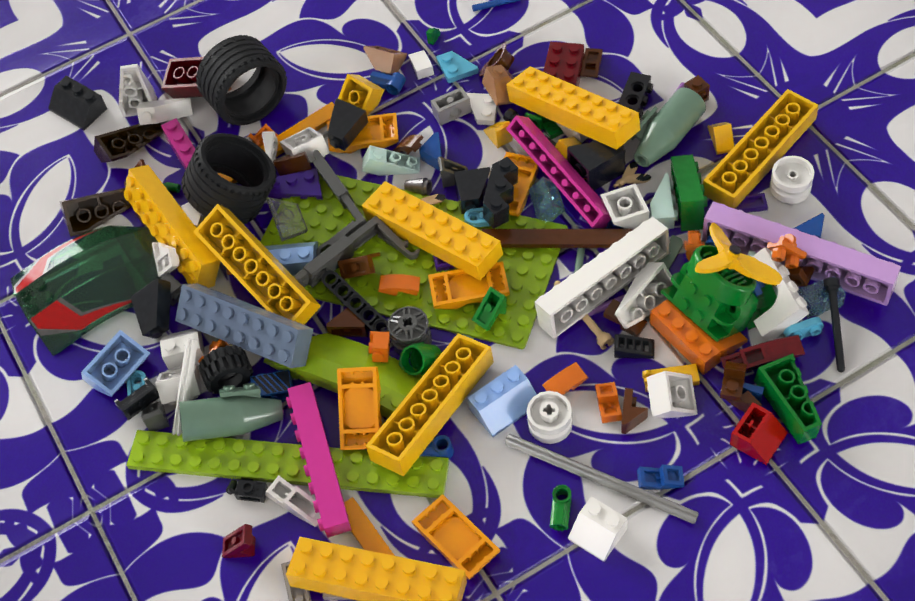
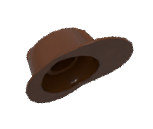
M503 43L492 58L482 67L479 76H483L486 67L502 65L506 70L510 68L515 58L506 50V43Z

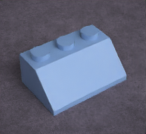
M318 241L265 246L292 276H295L306 264L318 256L316 253Z
M119 330L81 372L82 380L98 392L112 397L146 360L150 352Z
M515 365L467 397L469 410L490 435L494 437L526 415L528 403L537 394L528 378Z

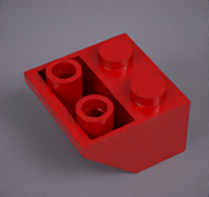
M752 402L732 431L730 445L767 465L788 432L772 412Z

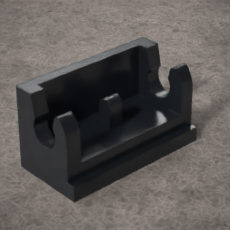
M147 377L143 379L145 383L143 386L121 402L118 399L114 400L115 405L127 420H130L160 398L156 387Z

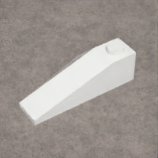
M138 64L120 66L119 108L123 117L138 115L137 107L139 102L157 101V96L153 86Z
M648 262L633 280L615 312L617 319L624 329H628L644 320L646 316L650 315L652 309L667 300L660 291L672 286L673 283L671 282L672 275L664 262Z

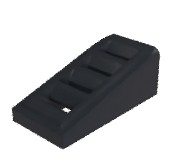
M615 334L614 358L654 359V339ZM637 345H641V350H637ZM645 345H649L648 352L645 351Z

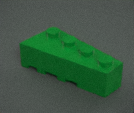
M693 154L671 157V176L676 203H678L679 219L681 218V231L702 230L704 225V207H707V196H703L704 185L701 184V173H697L699 172L698 162L694 161Z
M793 354L758 367L754 382L757 386L764 387L763 395L797 443L802 444L817 437L822 423L813 401H810L809 391L801 379L802 374L795 364V357Z

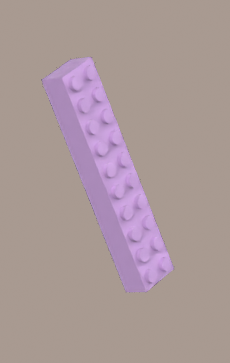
M714 201L704 218L702 236L704 242L711 235L709 231L711 223L717 224L728 237L730 243L738 246L741 249V253L745 255L748 254L749 250L758 253L764 247L767 248L768 242L777 243L781 236L792 234L796 237L797 248L807 253L805 259H799L798 266H813L815 269L811 280L823 283V280L826 278L837 277L840 279V288L838 289L885 306L888 305L895 289L901 266L893 262L876 258L873 255L841 246L835 242L821 239L815 235L783 226L780 223L772 222L760 216H754Z

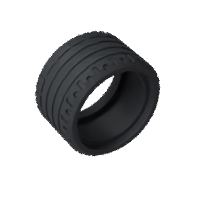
M248 35L229 37L216 44L202 59L196 76L197 88L210 106L224 121L238 126L257 122L270 114L281 101L287 85L284 67L258 39ZM256 68L252 77L243 86L227 93L237 78L245 72Z
M218 133L206 136L198 143L184 172L181 184L188 202L203 216L207 217L213 208L219 204L228 208L243 224H246L255 219L276 182L277 174L271 159L258 145L241 136ZM217 173H221L231 177L232 179L240 183L242 186L236 185L225 180Z

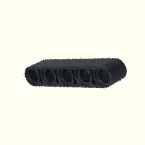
M333 270L324 272L322 282L328 291L365 323V326L370 331L379 332L381 328L387 327L385 332H389L388 321L338 273ZM336 279L334 283L329 284L330 280ZM344 291H348L345 296H341ZM361 303L358 308H354L355 304ZM369 315H374L371 320H366Z

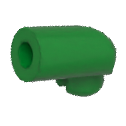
M163 183L168 191L179 193L181 190L180 184Z

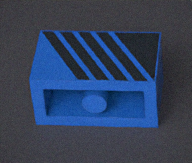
M278 370L274 373H262L250 377L251 383L259 385L261 398L277 399L284 402L286 397L289 396L288 388L294 387L293 378L289 370Z

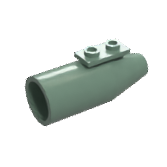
M679 88L658 113L656 112L658 109L656 106L651 112L649 110L646 111L641 118L643 121L640 123V131L630 138L632 140L637 138L640 141L634 154V160L640 166L648 167L675 149L705 113V102L698 93L689 88Z
M255 383L243 384V387L235 388V385L223 386V389L219 390L220 397L181 401L179 402L183 442L244 435L283 420L282 402L277 399L261 398V389Z

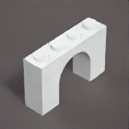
M764 247L753 257L779 272L782 276V281L777 285L778 295L774 305L754 320V323L761 336L772 341L784 333L787 327L796 324L810 313L806 308L807 302L797 292L799 290L797 285L789 278L788 275L790 273L781 262L772 260V251Z

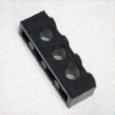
M630 72L618 103L639 112V120L643 116V107L647 106L648 94H651L653 90L651 76Z

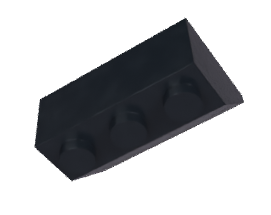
M65 76L54 86L48 107L51 112L82 130L89 127L107 110L100 94L68 76Z

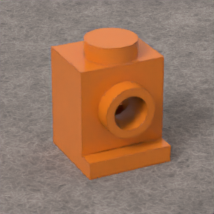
M370 331L368 352L372 354V362L388 363L390 332Z

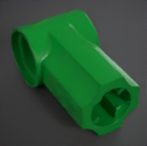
M558 485L552 492L550 528L563 531L568 530L572 495L568 486ZM560 495L567 496L565 500L557 499Z

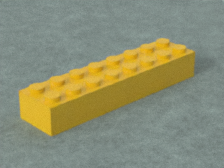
M531 66L506 84L510 102L616 150L640 131L639 112Z
M787 89L703 180L704 196H707L716 203L725 204L734 209L737 208L773 168L778 159L785 155L816 120L819 105Z
M149 165L129 169L124 197L140 216L143 224L148 227L152 236L158 242L176 248V253L180 259L177 269L185 277L188 284L198 283L208 288L215 286L221 261L194 233L196 226Z
M386 181L361 205L366 220L369 221L374 216H377L398 237L405 241L408 240L409 243L465 271V273L480 281L503 256L500 240Z
M217 204L195 229L194 233L265 310L305 325L321 307L313 296L228 208Z
M458 333L368 442L366 448L370 461L404 477L493 364L491 346Z
M299 537L286 572L290 587L336 595L357 601H462L467 584L466 573L462 569L305 537Z

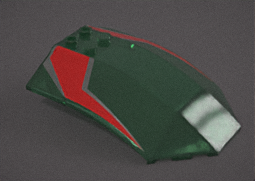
M109 225L84 233L50 250L10 278L13 294L22 311L53 356L97 325L133 307L130 297L156 278H162L158 277L152 243L158 241L152 236L148 227Z

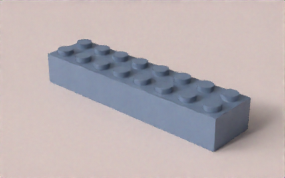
M198 283L182 284L175 321L286 367L306 366L314 328Z

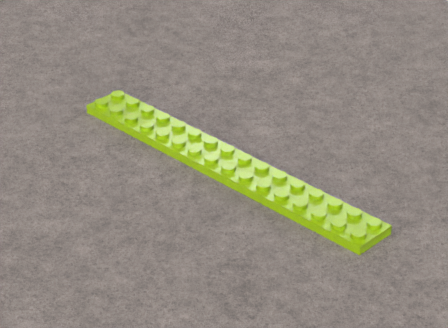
M137 430L126 465L128 469L240 480L241 478H249L254 481L271 483L279 475L292 485L308 486V483L311 482L310 476L306 477L303 465L307 463L306 459L302 460L299 448L302 445L222 437L183 442L182 434L177 436V433L173 435L167 432ZM329 447L341 489L439 498L442 494L444 495L449 458L419 456L403 477L370 461L367 450H340V448Z

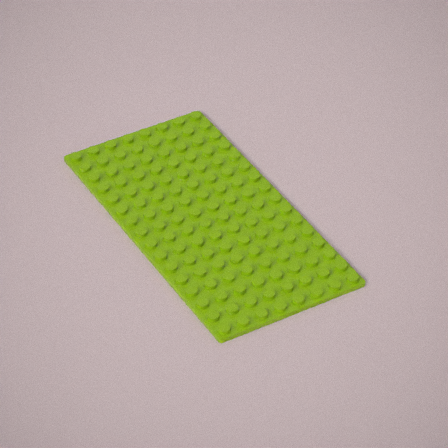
M319 174L323 200H317L316 197L301 199L296 196L282 198L260 242L264 246L318 241L319 247L350 222H355L356 220L347 208H343ZM337 175L348 190L355 206L365 218L361 205L381 185ZM403 190L419 199L430 196ZM445 199L442 203L433 205L464 222V214H461L458 201ZM509 215V221L495 229H568L567 225L519 215V217ZM491 226L477 227L481 231L482 229H493ZM376 234L355 250L352 257L380 252V256L372 258L375 273L344 280L382 316L390 317L399 308L413 306L421 309L427 315L431 328L461 335H470V337L524 349L537 316L535 301L546 292L561 248H502L503 256L497 262L503 261L510 295L506 296V313L497 316L490 330H485L472 321L481 303L467 304L459 309H434L428 275L457 270L458 268L455 267L454 269L436 272L433 255L420 249L417 259L410 260L380 239L378 234ZM408 242L406 249L410 252H415L416 249L420 248ZM337 268L335 272L341 276L340 270ZM404 274L420 277L419 292L417 296L399 291L397 296L378 292L380 276ZM336 279L330 280L329 284L334 283ZM322 281L313 288L309 284L304 287L314 299L344 306L328 291ZM344 291L341 296H345L348 291ZM361 303L355 304L354 308H358Z

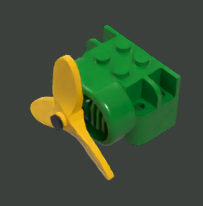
M711 223L709 231L716 246L702 245L697 247L690 261L684 263L680 272L672 275L671 282L673 285L661 289L660 293L712 339L718 342L744 331L758 307L757 297L753 294L757 284L756 280L770 285H778L782 281V276L767 264L754 257L742 254L738 246L730 243L723 230L717 224Z

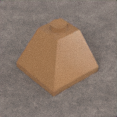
M364 46L363 48L374 69L390 75L399 71L408 54L381 46Z
M502 65L486 67L482 84L496 106L512 103L509 101L506 84L513 80L514 77Z

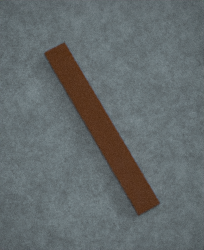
M482 229V231L500 240L502 248H609L614 242H618L628 232L633 231V229Z

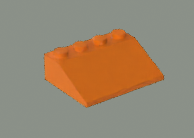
M668 299L650 311V325L691 364H696L697 369L703 375L721 362V357L731 355L748 342V339L741 332L716 342Z

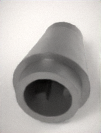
M427 178L406 180L404 189L425 196V194H430L432 191V181Z

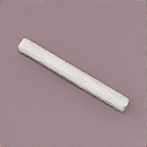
M187 339L172 429V434L175 435L177 433V436L182 434L179 402L189 401L198 346V340Z

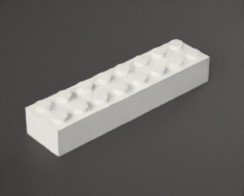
M652 216L648 220L643 221L633 231L628 232L618 242H614L607 250L599 253L589 263L584 264L578 271L570 274L560 284L555 285L549 292L540 296L535 301L539 326L555 339L586 314L632 282L648 262H659L670 254L668 228Z

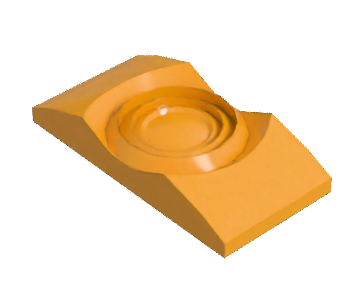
M396 112L367 116V125L345 151L330 145L328 138L329 151L353 153L359 149L368 148L369 145L386 148L399 142Z
M506 152L504 158L508 157L518 167V183L513 185V202L508 204L509 215L519 217L526 206L528 194L535 183L539 166L530 156Z
M503 261L496 262L481 281L461 269L428 275L434 309H459L467 304L481 303L490 287H493L505 296L510 295Z
M378 367L337 368L340 450L367 449L366 445L382 426L380 413L381 387Z
M443 494L411 521L429 544L435 547L454 568L465 570L468 580L501 552Z

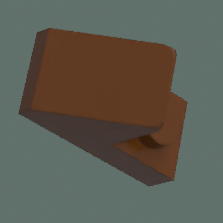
M726 361L720 398L741 402L747 364Z
M625 388L621 434L628 433L648 417V408L636 407L637 397H633V389Z

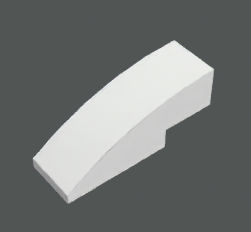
M278 475L266 490L265 496L301 520L317 527V519H320L321 516L319 512H315L313 505L315 499Z

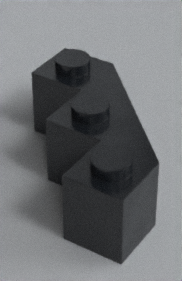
M508 157L492 164L483 201V218L493 229L509 221L508 204L513 202V185L518 183V167Z

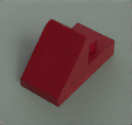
M244 524L223 538L222 558L252 557L255 555L256 538L252 534L253 526Z

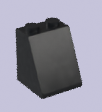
M596 141L573 145L567 148L568 162L581 177L587 175V179L584 180L594 191L625 172L626 150L623 145L616 150Z

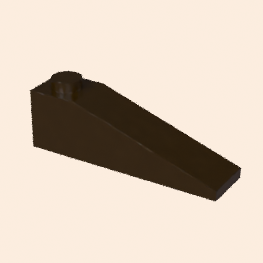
M137 124L95 136L94 152L102 163L126 158L164 133L161 127L162 124Z
M125 188L59 201L70 237L89 233L96 227L132 207L124 197Z

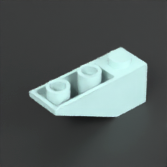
M369 145L363 156L362 172L378 176L416 174L420 172V158Z
M665 173L650 203V218L653 216L668 229L674 228V222L678 221L677 209H673V206L676 205L675 195H671L673 180H669L668 173Z

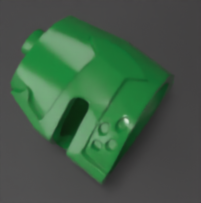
M424 342L415 343L404 348L400 355L399 366L409 375H424L442 352L436 345L424 344Z

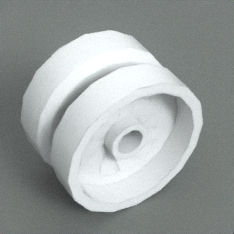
M785 156L778 159L772 169L770 181L771 194L777 200L787 204H796L806 200L810 195L814 178V169L811 163L799 156Z
M553 391L540 392L528 403V427L534 439L541 443L554 444L567 438L571 432L573 422L571 405L564 395Z

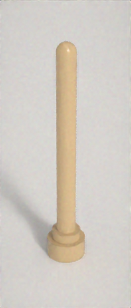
M558 280L555 281L554 286L560 284L561 282ZM586 314L582 320L596 335L597 344L601 349H606V344L608 346L613 345L614 338L609 333L603 332L592 318Z

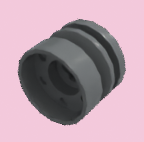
M413 306L402 307L393 312L388 319L391 342L394 350L399 355H401L404 348L415 343L424 342V344L431 345L432 335L427 315L421 309Z

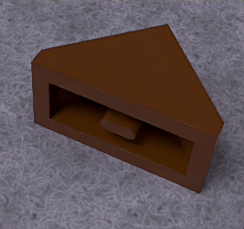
M348 307L326 324L328 334L341 337H367L365 323Z

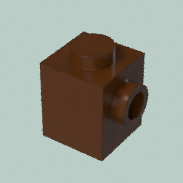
M699 75L684 83L685 88L698 93L704 102L709 100L710 85Z

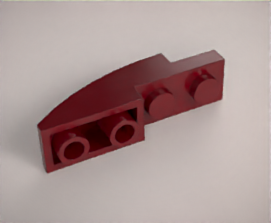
M799 335L740 349L739 352L721 357L720 360L723 368H725L726 361L747 364L746 372L790 354H793L795 358L805 355V351Z

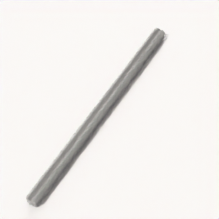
M508 434L505 439V444L509 447L692 524L697 521V511L515 435Z

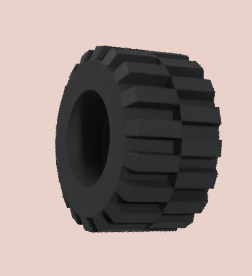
M227 345L210 351L200 361L199 371L204 384L212 394L219 395V390L227 385H235V388L243 387V384L249 383L250 377L253 376V369L245 350L235 345Z

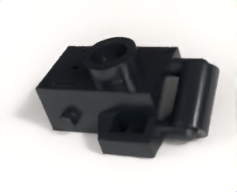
M241 478L238 481L231 480L226 492L230 495L234 494L237 500L265 503V493L268 486L264 482H255L253 479Z

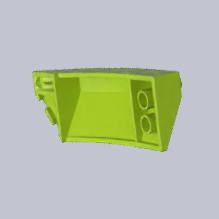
M328 333L312 336L306 366L289 368L267 358L263 361L277 370H289L292 378L296 380L300 379L311 382L337 394V368L377 366L381 387L380 413L386 418L390 417L423 376L405 373L401 366H399V360L389 356L388 363L372 362V354L368 352L369 346Z

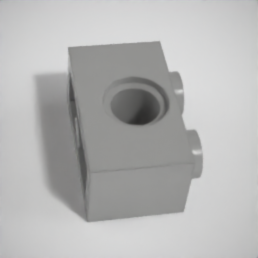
M462 87L431 100L433 115L440 126L471 113L470 98Z

